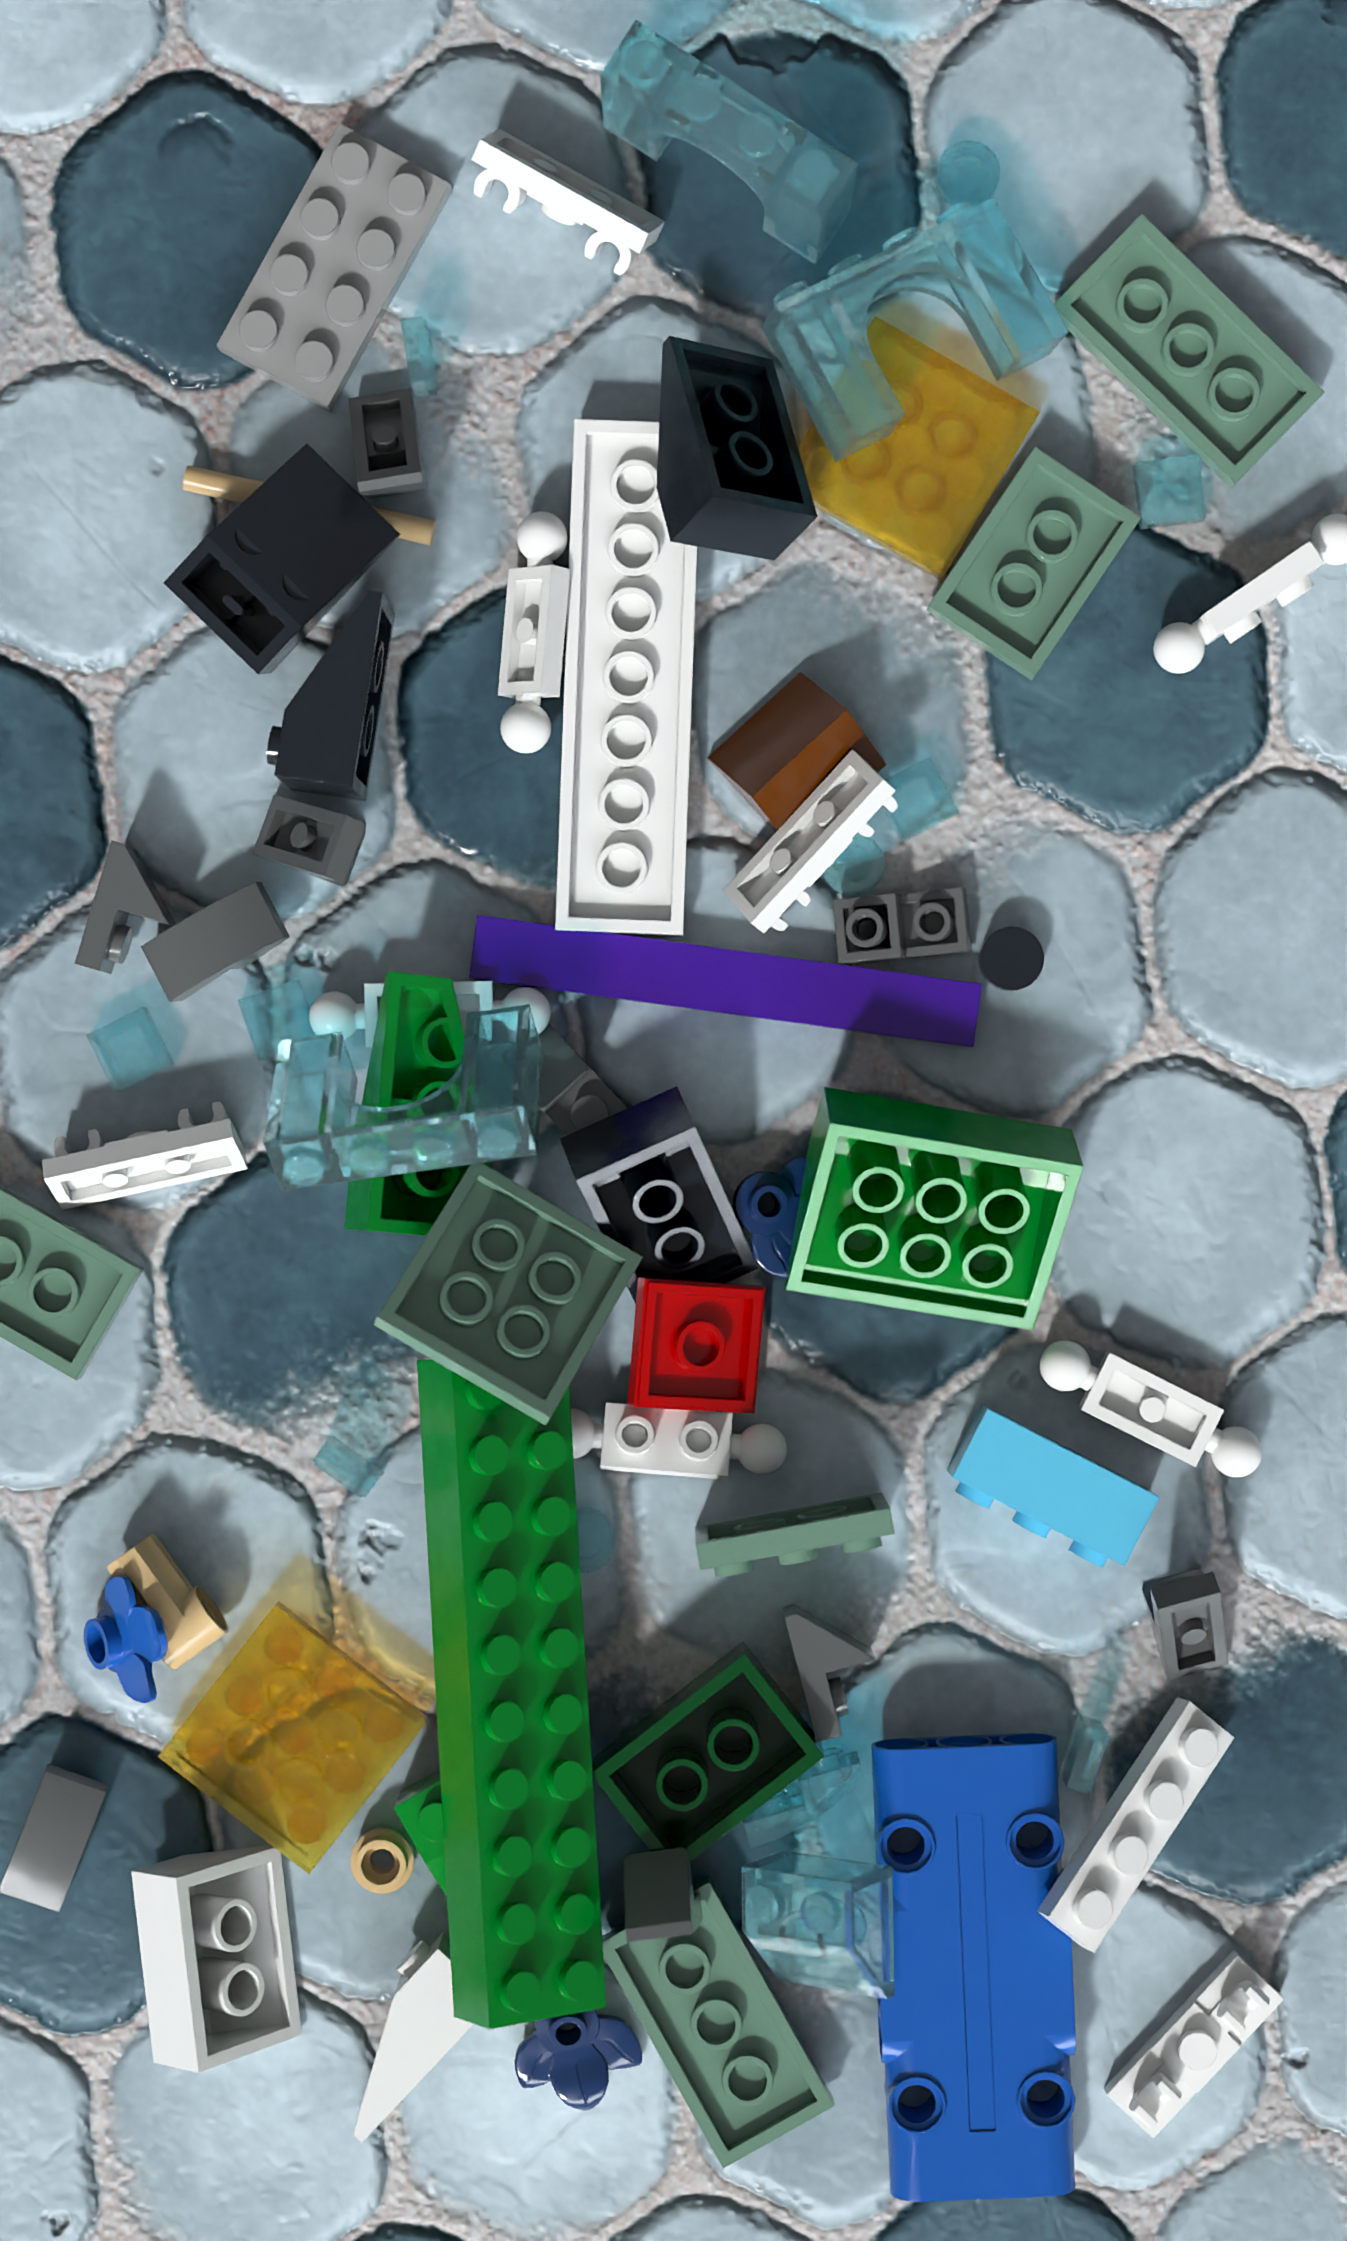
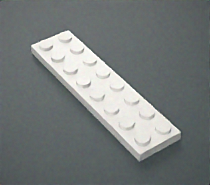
M574 419L569 543L570 580L566 624L555 930L683 936L697 546L671 542L656 488L659 422Z

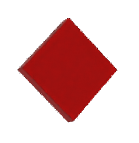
M638 1277L627 1405L641 1408L755 1414L765 1287L749 1284Z

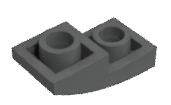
M254 882L180 921L142 945L141 948L169 1002L185 1000L231 969H243L290 938V935L262 882Z
M959 887L907 894L890 893L832 900L839 964L972 952L966 888Z
M47 1764L28 1811L23 1829L3 1875L0 1892L59 1912L109 1784Z

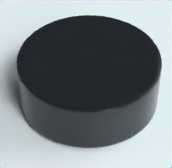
M1005 927L992 933L983 942L978 956L979 968L985 980L993 987L1003 991H1017L1031 985L1038 978L1044 964V952L1039 940L1031 932L1020 927Z

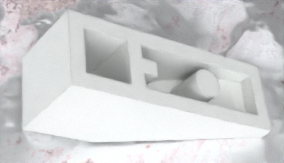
M444 1932L430 1946L423 1940L418 1942L396 1968L402 1976L399 1979L353 2130V2135L361 2143L473 2025V2023L454 2017L450 1940Z

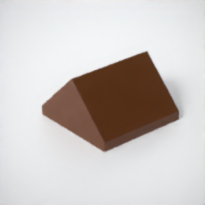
M799 672L707 757L709 762L775 833L852 749L878 773L887 765L849 711L802 672Z

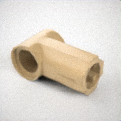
M155 1533L149 1535L106 1566L113 1577H129L136 1596L137 1605L151 1606L162 1617L168 1632V1650L162 1660L170 1668L178 1669L228 1633L227 1622L217 1605L202 1588L190 1584Z

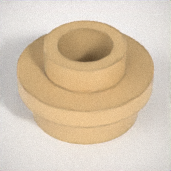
M376 1828L363 1834L355 1843L350 1857L351 1871L356 1881L366 1890L380 1894L390 1893L401 1888L410 1878L415 1862L414 1851L408 1839L400 1832L390 1828ZM378 1849H386L394 1856L395 1864L388 1869H380L374 1865L372 1853Z

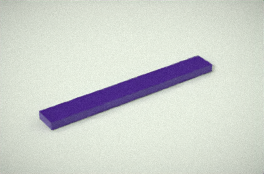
M477 915L469 979L493 981L495 983L970 1048L974 1047L982 984L606 932L555 930V925Z

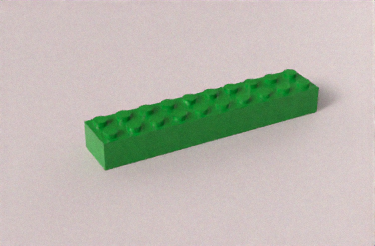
M433 1359L417 1360L454 2017L487 2029H495L606 2008L569 1386L551 1418L544 1425Z

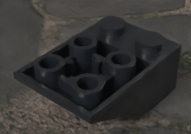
M306 443L216 526L163 583L257 674H269L279 666L401 534Z

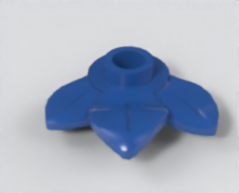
M113 1577L105 1586L104 1609L98 1613L96 1618L89 1619L85 1624L84 1645L86 1653L95 1668L99 1670L108 1668L112 1672L117 1673L125 1693L130 1698L141 1703L153 1702L157 1696V1689L152 1674V1663L163 1659L168 1650V1632L157 1610L148 1605H137L136 1596L129 1577Z

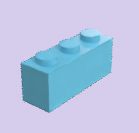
M983 1403L978 1408L947 1469L952 1478L960 1481L955 1490L958 1494L987 1509L990 1508L994 1499L1016 1510L1012 1518L1013 1522L1043 1538H1046L1049 1531L1053 1529L1073 1539L1068 1550L1102 1568L1108 1558L1125 1566L1160 1498L1148 1488Z

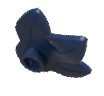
M807 1156L795 1157L789 1160L776 1173L759 1171L748 1175L739 1183L733 1196L734 1214L740 1225L751 1232L752 1255L763 1270L786 1279ZM770 1192L775 1198V1207L768 1215H762L758 1210V1200L762 1194Z
M590 2010L535 2021L536 2030L518 2045L514 2060L516 2075L522 2088H534L551 2081L556 2094L566 2105L574 2109L588 2111L598 2105L605 2095L609 2083L608 2070L640 2065L642 2063V2049L632 2027L624 2019L612 2015L598 2014L597 2010ZM564 2023H574L577 2025L576 2028L571 2030L557 2029Z

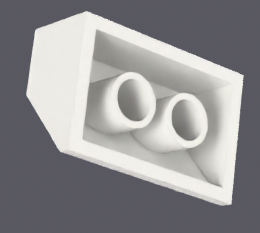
M266 1845L182 1855L131 1871L153 2063L200 2073L302 2035L280 1846Z

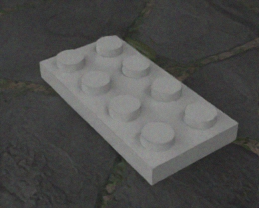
M338 123L219 339L217 347L220 352L331 412L452 193L451 184L347 126Z

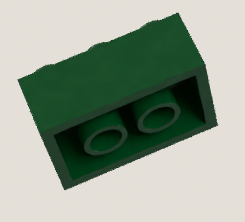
M742 1641L597 1754L592 1761V1775L650 1851L682 1847L688 1851L689 1861H692L819 1762L825 1755L822 1742H817L812 1728L745 1642Z

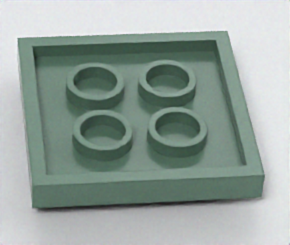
M473 1159L378 1314L374 1326L546 1425L643 1257L485 1164Z

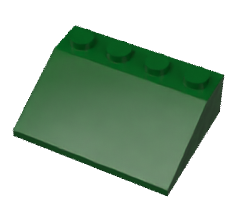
M823 1087L809 1141L785 1281L786 1290L1033 1330L1084 1167L1072 1129Z

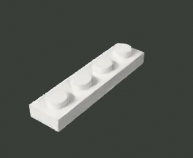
M1177 1697L1041 1903L1037 1912L1081 1947L1095 1953L1234 1737L1191 1701Z

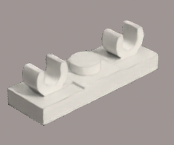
M501 129L480 139L472 157V161L487 168L476 178L474 184L475 195L481 198L488 194L494 179H498L506 184L509 191L503 211L507 213L513 212L524 203L528 195L541 202V210L547 216L560 223L575 225L577 222L580 225H589L596 229L597 232L588 239L585 245V256L592 260L600 253L604 242L615 244L619 250L620 258L615 265L614 273L619 276L633 266L637 253L640 254L656 242L665 223L664 220Z
M852 749L723 889V892L748 921L761 932L765 933L770 926L776 930L784 931L789 925L781 918L782 913L794 900H798L805 907L811 902L809 895L805 891L806 887L810 888L824 871L834 863L836 858L853 841L852 838L857 832L865 837H871L875 833L867 821L882 805L891 812L898 808L896 800L891 796L896 790Z
M220 1101L212 1103L214 1117L210 1123L195 1126L188 1108L182 1109L178 1114L179 1130L170 1132L168 1130L158 1132L142 1131L133 1133L126 1139L104 1143L99 1132L96 1129L88 1130L89 1146L85 1151L72 1153L64 1136L56 1137L53 1145L56 1157L42 1160L44 1180L62 1210L248 1169L244 1146Z
M1233 1950L1104 2087L1107 2096L1154 2138L1238 2051L1245 2040L1276 2009L1284 1998L1264 1977Z

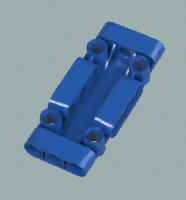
M1040 1733L896 1738L874 1742L871 1745L875 1822L873 1834L876 1846L877 1876H873V1909L881 2062L885 2063L884 2090L887 2108L890 2194L899 2200L909 2202L1053 2197L1068 2194L1075 2190L1076 2186L1072 2114L1076 2099L1071 2085L1070 2055H1075L1076 2050L1072 1939L1037 1912L1041 1903L1064 1870L1062 1868V1853L1065 1841L1060 1827L1057 1738L1053 1735ZM1035 1821L1042 1822L1048 1826L1046 1838L1036 1847H1022L1015 1842L1017 1832L1026 1823ZM911 1827L919 1831L921 1838L917 1847L906 1853H899L890 1849L887 1846V1841L891 1833L897 1828ZM1052 2080L1058 2084V2090L1049 2100L1038 2102L1027 2097L1028 2090L1037 2081ZM922 2085L931 2091V2095L922 2105L911 2107L904 2105L898 2100L901 2092L908 2086Z

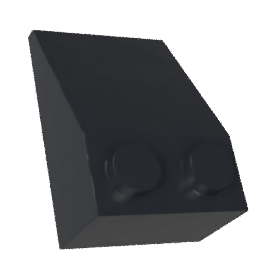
M669 336L664 341L662 346L656 488L671 542L775 560L818 517L773 359Z
M369 590L285 708L282 727L273 725L271 728L267 746V764L275 765L274 775L291 790L366 802L395 614L383 592Z
M677 1086L560 1138L574 1178L600 1232L643 1257L626 1285L635 1304L638 1277L728 1283L759 1269Z

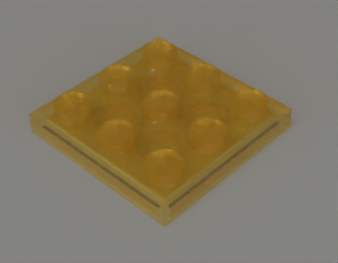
M875 316L798 449L815 508L942 581L1040 412Z
M278 1601L158 1757L301 1869L310 1874L418 1735L429 1717Z

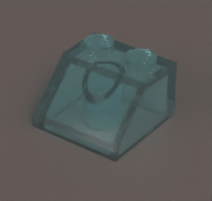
M781 1851L741 1866L742 1931L778 1980L884 1999L895 1996L892 1866L790 1851Z

